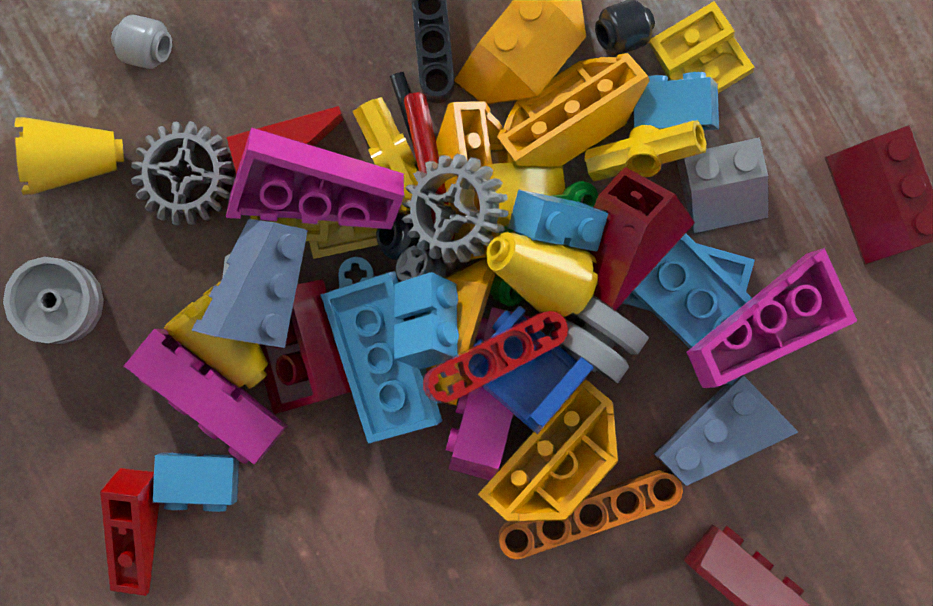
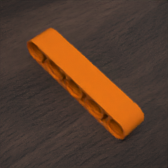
M656 470L591 492L569 518L563 521V529L560 534L556 536L546 535L542 530L545 521L506 522L501 527L498 535L500 548L509 558L523 559L654 514L678 504L683 494L682 484L676 476L668 471ZM660 479H669L672 483L670 495L663 499L656 498L653 492L656 482ZM626 491L633 492L636 497L634 507L629 511L619 510L616 504L618 496ZM587 504H594L599 507V518L590 524L580 521V510ZM518 529L525 532L527 541L521 548H510L506 544L505 539L510 531Z

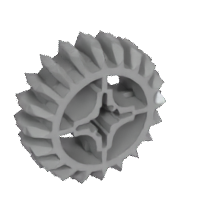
M177 121L172 123V134H169L165 127H158L160 139L156 140L152 136L147 135L145 140L151 145L149 150L146 151L141 147L136 149V153L144 157L143 163L132 162L131 167L142 172V175L131 179L132 184L145 186L136 193L137 198L140 200L150 198L145 205V209L153 212L159 208L157 218L165 221L171 214L172 224L174 225L181 224L184 214L189 225H196L197 212H199L203 220H210L211 215L207 208L211 206L216 211L221 212L223 206L216 200L219 196L229 200L231 193L223 188L225 184L232 186L235 181L234 177L226 175V172L235 170L234 163L231 161L223 162V160L231 155L229 147L218 149L223 143V138L220 135H215L209 139L211 129L207 126H203L197 133V126L191 121L186 125L184 133L181 124ZM183 144L182 148H178L177 155L172 161L159 162L168 150ZM195 145L206 149L212 159L214 172L198 168L196 162L197 155L194 153ZM187 165L188 169L199 175L186 176L183 182L180 183L182 179L169 171H184ZM156 175L170 179L172 183L171 193L175 194L173 203L168 202L161 195L156 184ZM211 184L203 196L186 204V199H190L191 192L196 186Z
M456 154L453 160L447 155L440 156L438 164L434 161H428L425 163L427 174L421 171L413 173L418 185L409 184L405 187L409 193L413 194L411 200H404L401 203L404 207L410 208L411 214L406 215L402 220L405 223L414 224L407 235L410 238L420 237L417 248L420 250L429 249V256L431 258L439 259L443 256L444 261L448 263H454L457 258L460 262H468L471 259V253L478 257L484 255L483 244L489 246L490 242L494 239L491 233H503L505 230L501 224L497 223L498 217L505 218L509 215L508 211L499 209V203L505 202L508 199L507 195L496 193L503 182L497 178L490 179L493 169L489 166L480 168L481 162L477 158H470L467 161L465 155ZM459 176L456 184H451L445 194L435 193L445 181ZM476 191L480 201V211L475 207L473 201ZM444 202H454V206L459 208L458 211L463 212L466 215H456V212L453 209H451V206L445 204ZM431 208L436 213L435 224L432 221ZM472 223L475 225L467 236L454 242L451 241L454 233H458L463 224Z

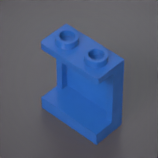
M521 306L512 314L506 310L492 326V329L495 331L493 336L526 320L524 317L525 310ZM540 330L529 334L532 341L546 336ZM515 336L508 337L504 342L505 354L511 359L520 357L523 352L522 342ZM480 339L474 346H476V345H478V344H480V343H482V342H484V341H483L482 339ZM557 346L486 383L482 387L538 434L588 377L594 367L582 357L576 361L561 347ZM481 354L472 356L469 361V370L472 375L483 377L487 373L489 366L487 359Z

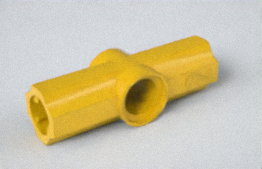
M383 98L372 99L360 105L352 112L370 147L368 151L374 164L404 173V197L402 202L404 200H411L413 194L409 193L405 187L409 184L418 185L413 174L417 172L415 167L417 162L403 133L399 134L394 119ZM401 204L399 210L410 211V208H406Z
M698 120L660 130L654 126L640 125L633 128L628 139L586 150L585 162L588 174L593 181L615 177L624 167L643 177H652L660 171L661 165L664 163L706 153L707 142L703 128Z

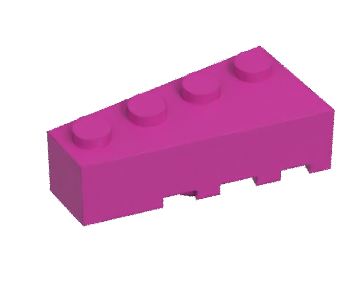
M251 128L231 190L226 218L241 219V215L261 216V220L277 221V218L280 217L302 219V223L317 224L319 220L338 221L340 226L392 229L404 197V173Z
M825 248L805 254L687 351V355L702 388L719 387L857 322Z
M492 307L489 319L482 317L476 340L482 339L486 341L493 336L495 331L492 329V326L505 310ZM481 386L459 398L456 413L463 416L459 429L451 428L446 451L453 452L449 470L491 480L500 467L513 413Z
M153 329L124 365L146 386L168 399V403L183 415L188 414L199 423L198 427L214 440L220 438L229 445V453L244 464H247L248 461L253 464L260 462L288 427L286 423L244 389L236 387L172 338L165 329Z

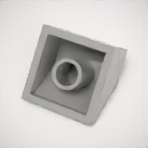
M760 137L707 148L706 153L677 160L687 211L695 222L691 227L693 234L768 218V173Z

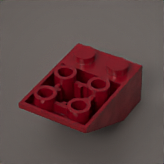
M627 167L620 171L599 194L594 208L608 213L598 251L588 250L596 260V263L592 261L593 272L598 274L593 296L614 311L695 224L674 193Z

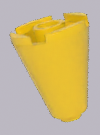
M27 117L15 118V127H23V132H19L20 137H15L19 181L28 182V185H24L21 190L23 195L37 194L116 171L117 162H124L122 139H114L113 131Z
M510 232L502 233L494 238L487 248L488 266L540 313L553 311L562 315L563 318L571 313L577 315L585 308L593 296L598 274L593 272L592 261L596 263V260L586 249L534 240L525 235Z
M211 287L194 303H190L163 328L172 338L236 387L240 388L246 385L250 389L267 375L263 369L268 365V362L258 343L220 338L192 331L196 320H202L212 300L209 297L213 289Z

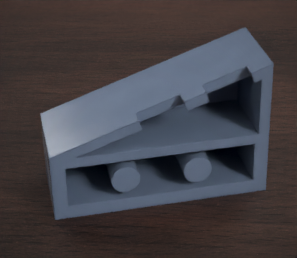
M248 219L226 262L229 267L220 285H214L209 295L212 300L202 320H196L192 331L220 338L285 348L308 230L275 222Z
M742 375L733 385L725 384L653 455L682 484L688 486L798 433V431Z

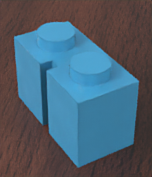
M689 72L683 74V79L669 81L668 76H648L650 81L634 108V128L640 125H650L660 130L698 120L703 131L719 130L718 83L711 77H706L705 72Z
M518 189L508 228L534 240L598 251L608 213L581 202Z
M430 272L394 284V318L400 320L415 315V319L394 325L395 360L418 369H423L441 364L458 355V293L456 283Z
M163 452L155 455L153 502L164 503V509L187 510L188 504H203L204 511H226L227 505L234 504L238 499L239 460L233 455L204 454V456H197V454Z

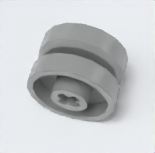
M51 257L29 260L16 269L6 284L3 300L7 319L17 333L31 341L48 344H66L82 339L94 329L102 316L104 302L100 283L90 270L76 262ZM57 298L56 305L53 307L52 301H55Z
M592 297L579 314L571 313L584 326L580 328L567 320V336L560 346L576 361L581 357L594 367L592 372L596 373L597 371L618 384L629 366L627 361L613 350V347L615 346L630 355H638L649 337L626 318ZM553 326V328L551 329V331H550L549 334L547 335V336H549L551 339H552V337H551V332H552L553 330H555V326Z

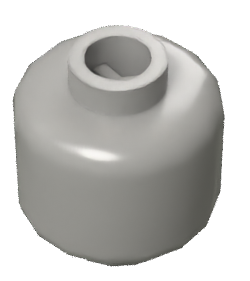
M128 15L113 29L111 35V42L116 56L121 62L154 69L166 61L171 53V35L168 33L166 26L159 20L138 15Z

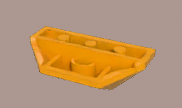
M513 0L479 41L454 82L476 100L485 101L487 105L538 97L586 38L581 0Z
M628 53L618 54L617 57H600L578 61L555 76L538 97L516 101L506 119L504 128L500 130L497 138L517 166L561 167L625 126L650 81L649 77Z
M485 101L452 102L448 104L436 140L439 157L447 155L453 160L456 154L466 156L467 161L470 158H477L481 162L480 168L490 164L514 162L497 138L503 126L490 113L491 109ZM459 176L444 182L446 192L451 184H456ZM476 191L473 201L475 207L480 211V201ZM454 202L449 203V206L456 212V215H466L458 211L459 208L454 206ZM472 223L463 224L459 232L455 233L454 240L457 241L467 236L475 225ZM492 232V236L496 238L495 232ZM483 244L485 254L480 257L474 256L471 253V259L487 258L488 246Z
M487 258L476 259L445 276V279L457 284L458 355L474 346L495 276V272L488 266ZM458 363L454 365L456 369H458ZM437 365L427 367V372ZM460 372L444 378L439 373L437 375L439 382L434 385L437 392L445 391L446 394H449L448 386L457 380L464 379ZM458 399L443 404L457 405Z
M585 379L538 434L533 432L478 495L508 522L566 521L618 462L613 402Z

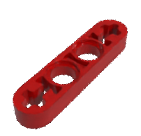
M553 311L536 314L435 366L424 377L423 388L425 394L429 399L439 403L451 402L559 346L567 336L568 327L566 320L562 315ZM543 321L546 324H554L555 330L551 332L552 339L549 336H545L532 341L529 334L543 329ZM510 336L517 337L523 345V352L517 359L509 358L504 352V342ZM475 354H481L488 361V371L483 377H476L469 370V361ZM456 363H458V369L454 367ZM460 372L462 378L468 383L465 387L463 380L451 383L448 386L449 394H446L445 391L437 392L434 386L439 382L437 376L439 373L444 378Z

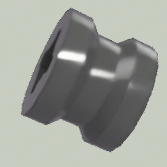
M411 246L404 250L398 258L396 274L401 281L430 272L445 278L446 265L441 258H431L429 252L425 249L420 250L417 246Z

